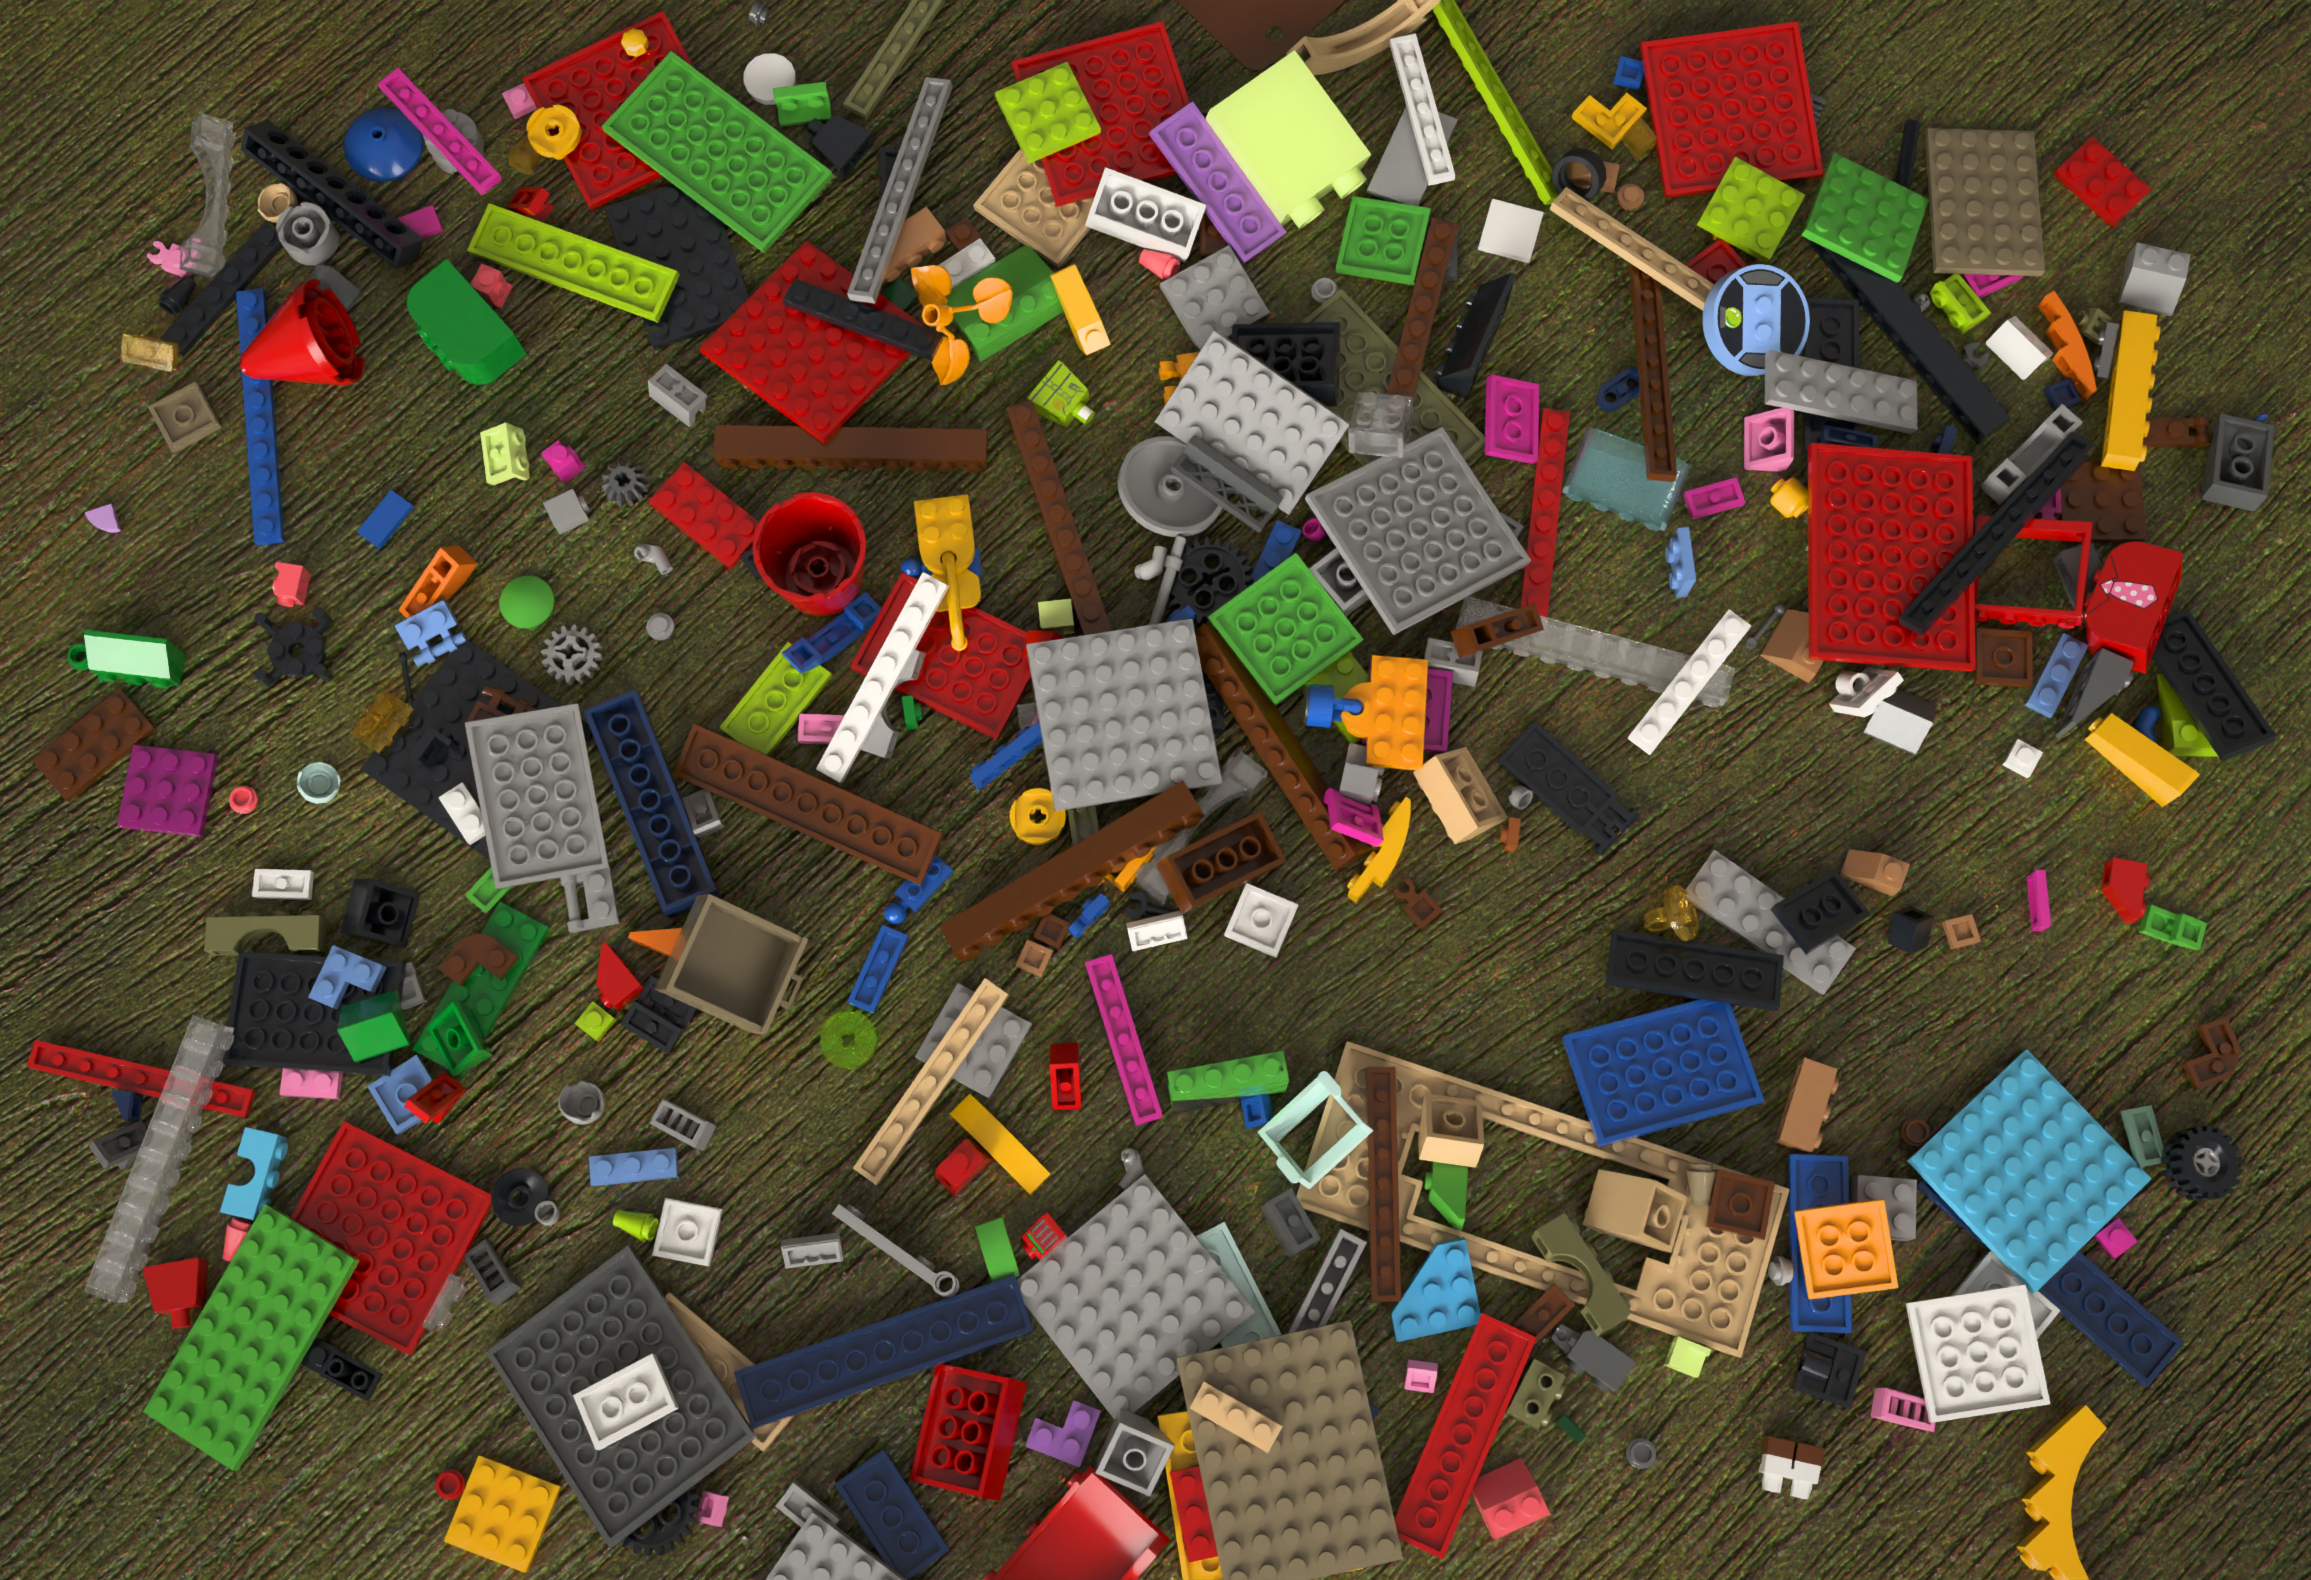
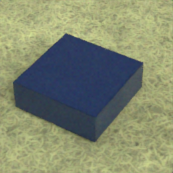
M2071 377L2047 386L2043 390L2054 411L2061 404L2069 409L2083 401Z

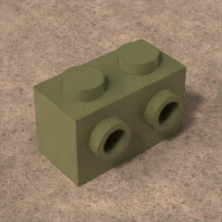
M1535 1358L1531 1359L1511 1397L1505 1413L1534 1429H1539L1541 1425L1545 1427L1553 1414V1411L1549 1408L1554 1398L1559 1400L1567 1385L1563 1381L1566 1376Z

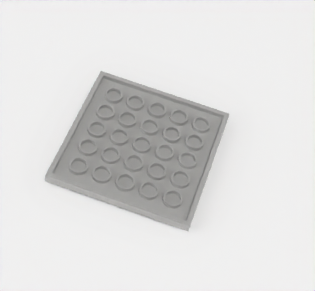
M1443 427L1308 493L1305 497L1306 502L1393 635L1514 573L1531 562V559Z
M1193 619L1026 645L1055 811L1159 795L1182 780L1189 790L1222 784Z
M1146 1174L1017 1279L1025 1306L1114 1420L1120 1408L1135 1413L1180 1376L1176 1357L1211 1350L1256 1312Z

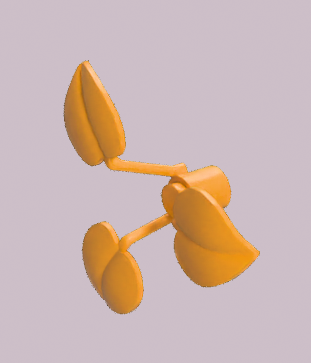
M936 265L911 268V276L914 289L919 293L918 299L924 307L922 312L924 322L929 326H937V331L943 332L948 336L943 337V341L933 361H931L940 385H947L957 380L965 372L970 360L967 343L961 339L954 340V334L945 328L953 320V313L979 308V315L983 321L998 323L1007 316L1010 310L1013 295L1012 287L1003 279L986 278L980 281L973 289V296L977 304L949 307L945 305L948 302L946 297L952 291V280L949 272L945 268Z

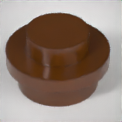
M1910 1118L1901 1126V1137L1909 1146L1920 1147L1930 1138V1128L1920 1118Z

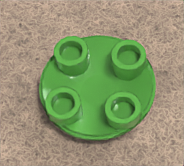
M521 576L509 582L503 589L499 606L503 617L508 623L518 628L534 630L548 619L552 613L556 598L552 589L544 580L535 576Z

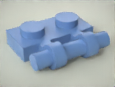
M442 600L395 625L408 650L417 645L421 649V653L413 657L418 667L425 663L431 664L437 661L438 656L448 651H455L458 649L457 646L467 642L463 632L453 636L450 628L459 623L446 600ZM440 634L443 642L431 647L428 640Z

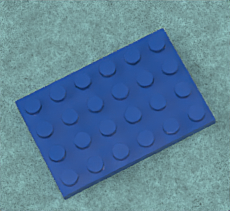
M1700 999L1567 1034L1562 1038L1598 1147L1761 1104L1764 1101L1732 1007L1727 1003Z

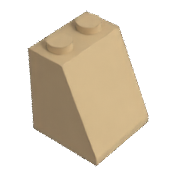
M1599 1169L1593 1184L1588 1208L1585 1211L1583 1225L1601 1234L1672 1253L1687 1196L1656 1180Z

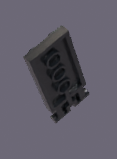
M1536 721L1497 761L1504 770L1522 786L1531 790L1533 796L1579 837L1585 834L1596 844L1594 850L1599 855H1603L1619 838L1611 830L1613 827L1624 833L1639 817V813L1634 808L1628 811L1616 800L1619 795Z

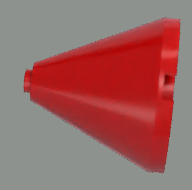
M310 279L298 284L242 353L240 367L243 373L253 379L348 386L360 381L364 374V358L357 359L355 347L361 345V342L348 312L330 288L322 291L317 286L321 283L316 279Z

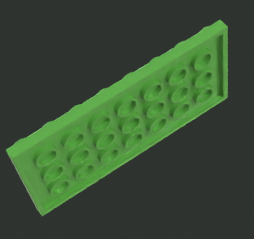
M672 51L602 125L603 131L763 253L772 246L833 177L831 170Z
M264 1204L143 1412L230 1470L239 1471L360 1260L272 1205Z

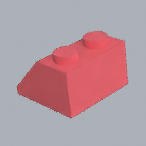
M1522 1458L1479 1476L1473 1487V1497L1493 1539L1500 1538L1550 1515L1540 1490Z

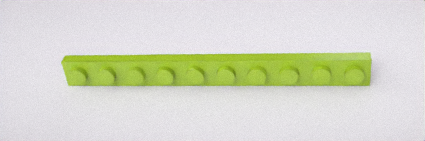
M1441 0L1432 9L1439 25L1450 39L1451 46L1458 53L1463 67L1470 74L1477 91L1481 93L1489 112L1493 114L1501 133L1512 147L1513 154L1524 168L1525 175L1536 189L1539 199L1543 201L1544 205L1552 204L1560 195L1552 181V168L1455 0Z

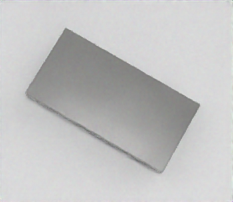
M1406 106L1367 188V193L1388 202L1419 206L1428 187V181ZM1438 112L1445 140L1448 144L1458 119Z

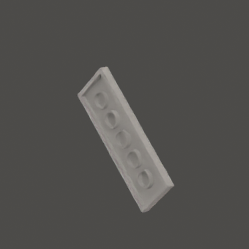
M1770 350L1765 354V404L1908 434H1913L1918 430L1917 381L1774 350Z
M1715 849L1681 895V897L1758 951L1784 955L1783 968L1821 995L1826 993L1856 949L1841 937L1836 936L1810 953L1805 954L1770 910L1776 903L1785 898Z

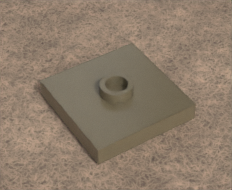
M197 381L147 406L173 453L222 428Z

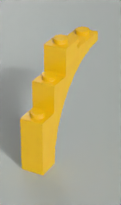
M2086 1405L2076 1406L2026 1452L2031 1457L2030 1464L2040 1474L2043 1475L2045 1473L2047 1476L2021 1498L2027 1505L2025 1511L2036 1522L2041 1521L2042 1523L2016 1547L2022 1552L2020 1558L2032 1570L2036 1568V1570L2042 1571L2051 1568L2049 1573L2055 1580H2089L2079 1560L2073 1538L2071 1519L2073 1488L2080 1466L2087 1453L2107 1428Z

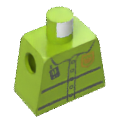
M1060 360L1056 362L1027 397V401H1033L1037 414L1063 427H1067L1074 418L1087 425L1095 414V411L1086 406L1089 400V390Z

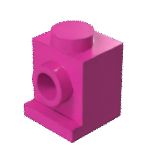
M559 440L541 453L547 464L564 484L586 468L575 451L569 445L564 447Z

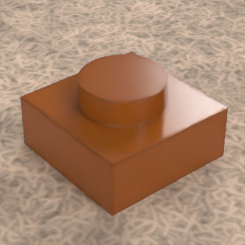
M1510 817L1507 824L1501 826L1500 842H1504L1503 851H1516L1521 819Z

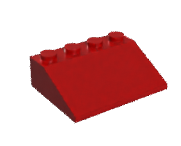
M946 1364L935 1366L909 1480L976 1497L1001 1501L1027 1382Z

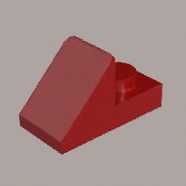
M520 187L505 207L509 211L543 223L554 209L553 205L546 200L550 193L543 187Z
M443 1072L408 1098L404 1107L426 1124L431 1120L438 1124L463 1095L466 1088Z

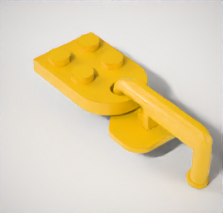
M966 494L914 501L922 562L933 572L932 577L949 586L936 611L949 612L952 634L951 645L955 650L962 651L967 647L968 641L964 636L961 609L974 607L981 599L979 578L967 569L975 556L969 497Z

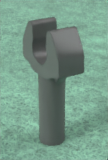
M1980 342L1969 343L1962 349V361H1966L1971 367L1980 370L1987 363L1990 354L1986 353L1981 358H1975L1972 352L1980 346Z

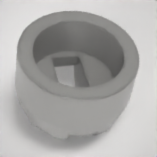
M1522 785L1512 787L1511 790L1513 792L1508 793L1509 802L1519 810L1525 809L1533 798V792Z
M543 1201L537 1205L535 1218L541 1224L549 1226L559 1220L560 1210L553 1202Z

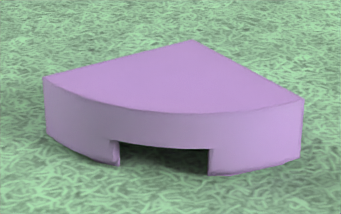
M112 504L85 512L87 519L95 527L110 533L121 531L116 510Z

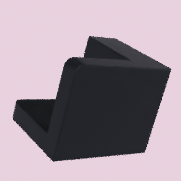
M1912 906L1894 912L1888 943L1910 954L1926 948L1929 943L1934 916Z

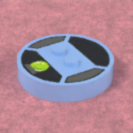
M1763 264L1739 268L1720 278L1707 296L1702 319L1704 336L1715 358L1727 369L1745 376L1765 374V354L1770 350L1798 356L1806 343L1810 325L1807 301L1796 281L1781 269Z

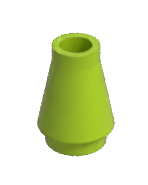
M619 1209L613 1218V1225L640 1241H651L657 1233L659 1220L654 1218L651 1213Z

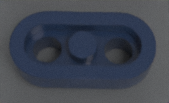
M1628 368L1602 385L1596 398L1598 406L1604 411L1614 412L1640 395L1638 369ZM1632 381L1636 386L1629 387L1627 382ZM1611 396L1615 401L1608 402L1605 397Z

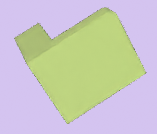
M1071 599L1038 602L1040 627L1042 630L1063 628L1064 634L1075 633Z
M1679 1336L1674 1337L1664 1366L1697 1378L1699 1377L1705 1357L1710 1355L1711 1349Z

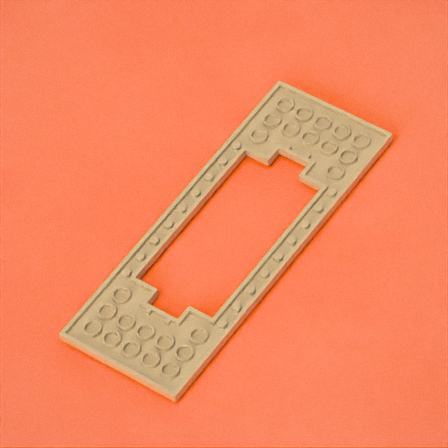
M1348 1041L1346 1042L1334 1080L1342 1088V1096L1366 1123V1067H1395L1400 1243L1429 1252L1436 1242L1465 1237L1471 1267L1544 1292L1555 1283L1572 1301L1583 1305L1586 1304L1588 1286L1580 1271L1554 1262H1547L1545 1259L1413 1215L1423 1181L1402 1175V1171L1414 1133H1419L1425 1093L1482 1101L1483 1119L1668 1180L1667 1187L1687 1196L1668 1264L1646 1257L1635 1290L1615 1283L1613 1285L1630 1302L1631 1308L1629 1309L1632 1313L1628 1316L1627 1320L1677 1337L1679 1336L1738 1358L1742 1357L1790 1189L1774 1185L1765 1240L1705 1228L1709 1206L1692 1205L1686 1170H1689V1163H1713L1638 1138H1631L1598 1147L1591 1124L1588 1121ZM1331 1094L1328 1097L1304 1172L1357 1125ZM1367 1137L1311 1189L1300 1183L1296 1197L1304 1210L1369 1232ZM1713 1164V1171L1719 1169V1170H1724V1171H1728V1172H1733V1173H1737V1174L1746 1175V1174H1743V1173H1740V1172H1737V1171H1734V1170H1731V1169H1728V1168H1725V1167H1722V1166Z

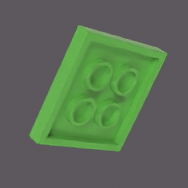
M1352 196L1336 264V273L1415 286L1431 217V208Z

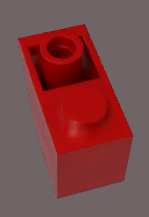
M2113 857L2104 863L2101 891L2123 921L2132 924L2139 920L2140 917H2143L2146 910V901L2143 900V895L2150 880V875L2146 873L2148 864Z

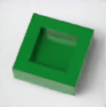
M913 695L903 696L902 703L906 727L908 730L919 729L918 720L923 719L921 704H915Z

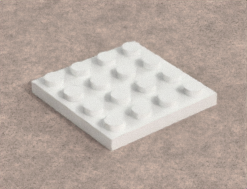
M2026 1285L1905 1303L1929 1422H1940L2050 1404Z

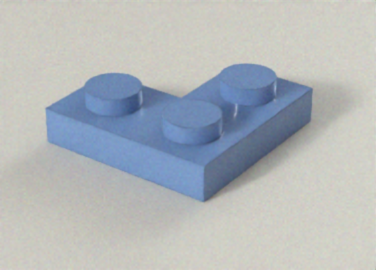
M333 945L308 998L338 1009L349 984L375 993L387 967Z

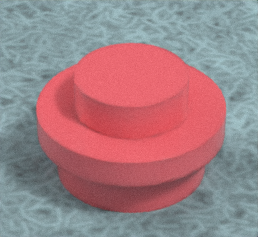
M240 786L231 792L229 803L231 808L237 813L247 814L256 808L258 795L251 787Z

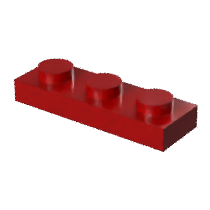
M1199 1465L1170 1471L1188 1562L1217 1557L1218 1553Z

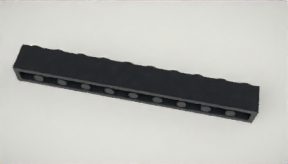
M1808 239L1807 243L1853 298L1859 300V305L1977 445L2004 427L2011 418L2006 407L1995 400L1990 394L1989 387L1984 382H1980L1973 374L1972 367L1966 361H1962L1952 343L1946 341L1940 335L1935 323L1924 316L1918 303L1907 296L1900 282L1892 281Z

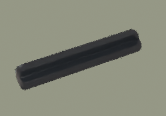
M1912 119L1907 120L1904 125L1895 182L1909 190L1920 129V122Z

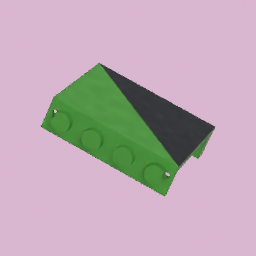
M1284 1051L1167 1072L1169 1080L1168 1090L1173 1114L1241 1102V1100L1261 1094H1269V1096L1284 1094L1289 1082Z

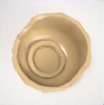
M283 183L270 184L261 191L258 197V212L266 220L277 223L279 216L284 210L291 206L293 208L298 206L295 192Z

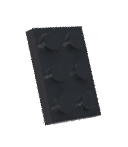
M1836 870L1829 872L1781 900L1770 909L1805 954L1810 953L1865 920L1871 914Z

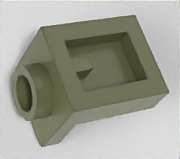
M2081 308L2073 318L2080 335H2084L2100 348L2103 347V345L2098 344L2101 328L2106 329L2107 322L2118 323L2099 308Z

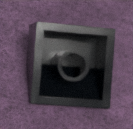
M371 878L355 879L340 933L365 941L406 948L420 894Z

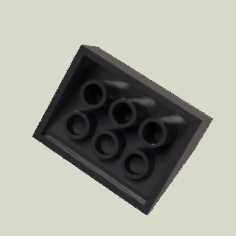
M1509 273L1481 284L1476 294H1470L1465 307L1469 309L1466 317H1460L1455 330L1459 332L1456 340H1450L1445 353L1449 355L1446 363L1441 362L1435 377L1439 378L1438 389L1463 399H1468L1507 309L1516 274Z
M1340 322L1233 324L1232 342L1325 406H1337L1340 373Z

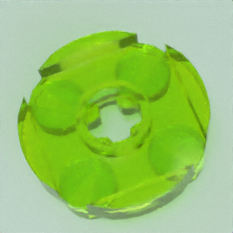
M841 1012L831 1016L824 1023L820 1033L821 1050L826 1059L836 1067L848 1070L867 1063L874 1055L878 1043L875 1027L867 1017L858 1012ZM852 1033L855 1034V1044L843 1047L844 1040L842 1036L844 1034L848 1036Z

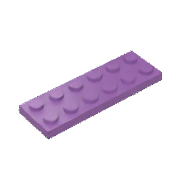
M1193 101L1149 132L1150 137L1196 201L1206 205L1204 212L1231 247L1242 265L1287 233Z

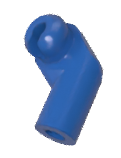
M2146 706L2141 710L2135 722L2136 730L2157 743V739L2152 728L2157 719H2160L2161 710L2156 706Z

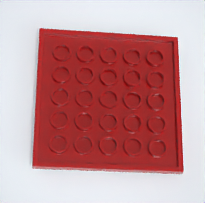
M664 11L522 78L537 109L542 107L547 109L552 108L553 105H562L575 114L582 129V135L577 147L566 155L564 161L590 211L662 176L605 133L602 125L671 51L693 67ZM632 28L642 30L649 42L646 53L638 57L628 55L621 43L623 34ZM560 127L550 128L551 136L557 135Z
M1163 21L1011 61L1017 83L1068 62L1101 128L1100 134L1041 159L1055 207L1095 197L1105 167L1146 183L1177 175L1149 135L1152 129L1190 103Z
M1798 21L1641 42V58L1664 199L1715 192L1734 157L1741 159L1783 183L1821 178L1824 175Z
M808 241L700 346V352L823 444L911 355V353L784 306L783 299L794 278L849 299L847 292L854 275ZM880 293L875 304L856 301L925 327Z
M343 1121L291 1215V1218L360 1260L329 1315L412 1356L463 1262L465 1254L471 1247L492 1207V1194Z

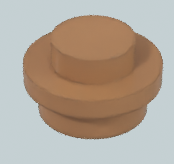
M1626 184L1618 191V203L1625 210L1637 209L1643 203L1644 192L1635 184Z

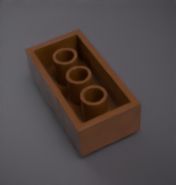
M1259 811L1166 856L1156 866L1181 914H1184L1277 868L1287 860L1262 812Z

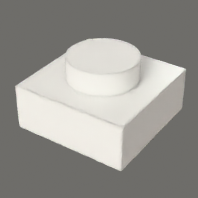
M2017 739L2002 765L2028 778L2031 776L2043 752Z

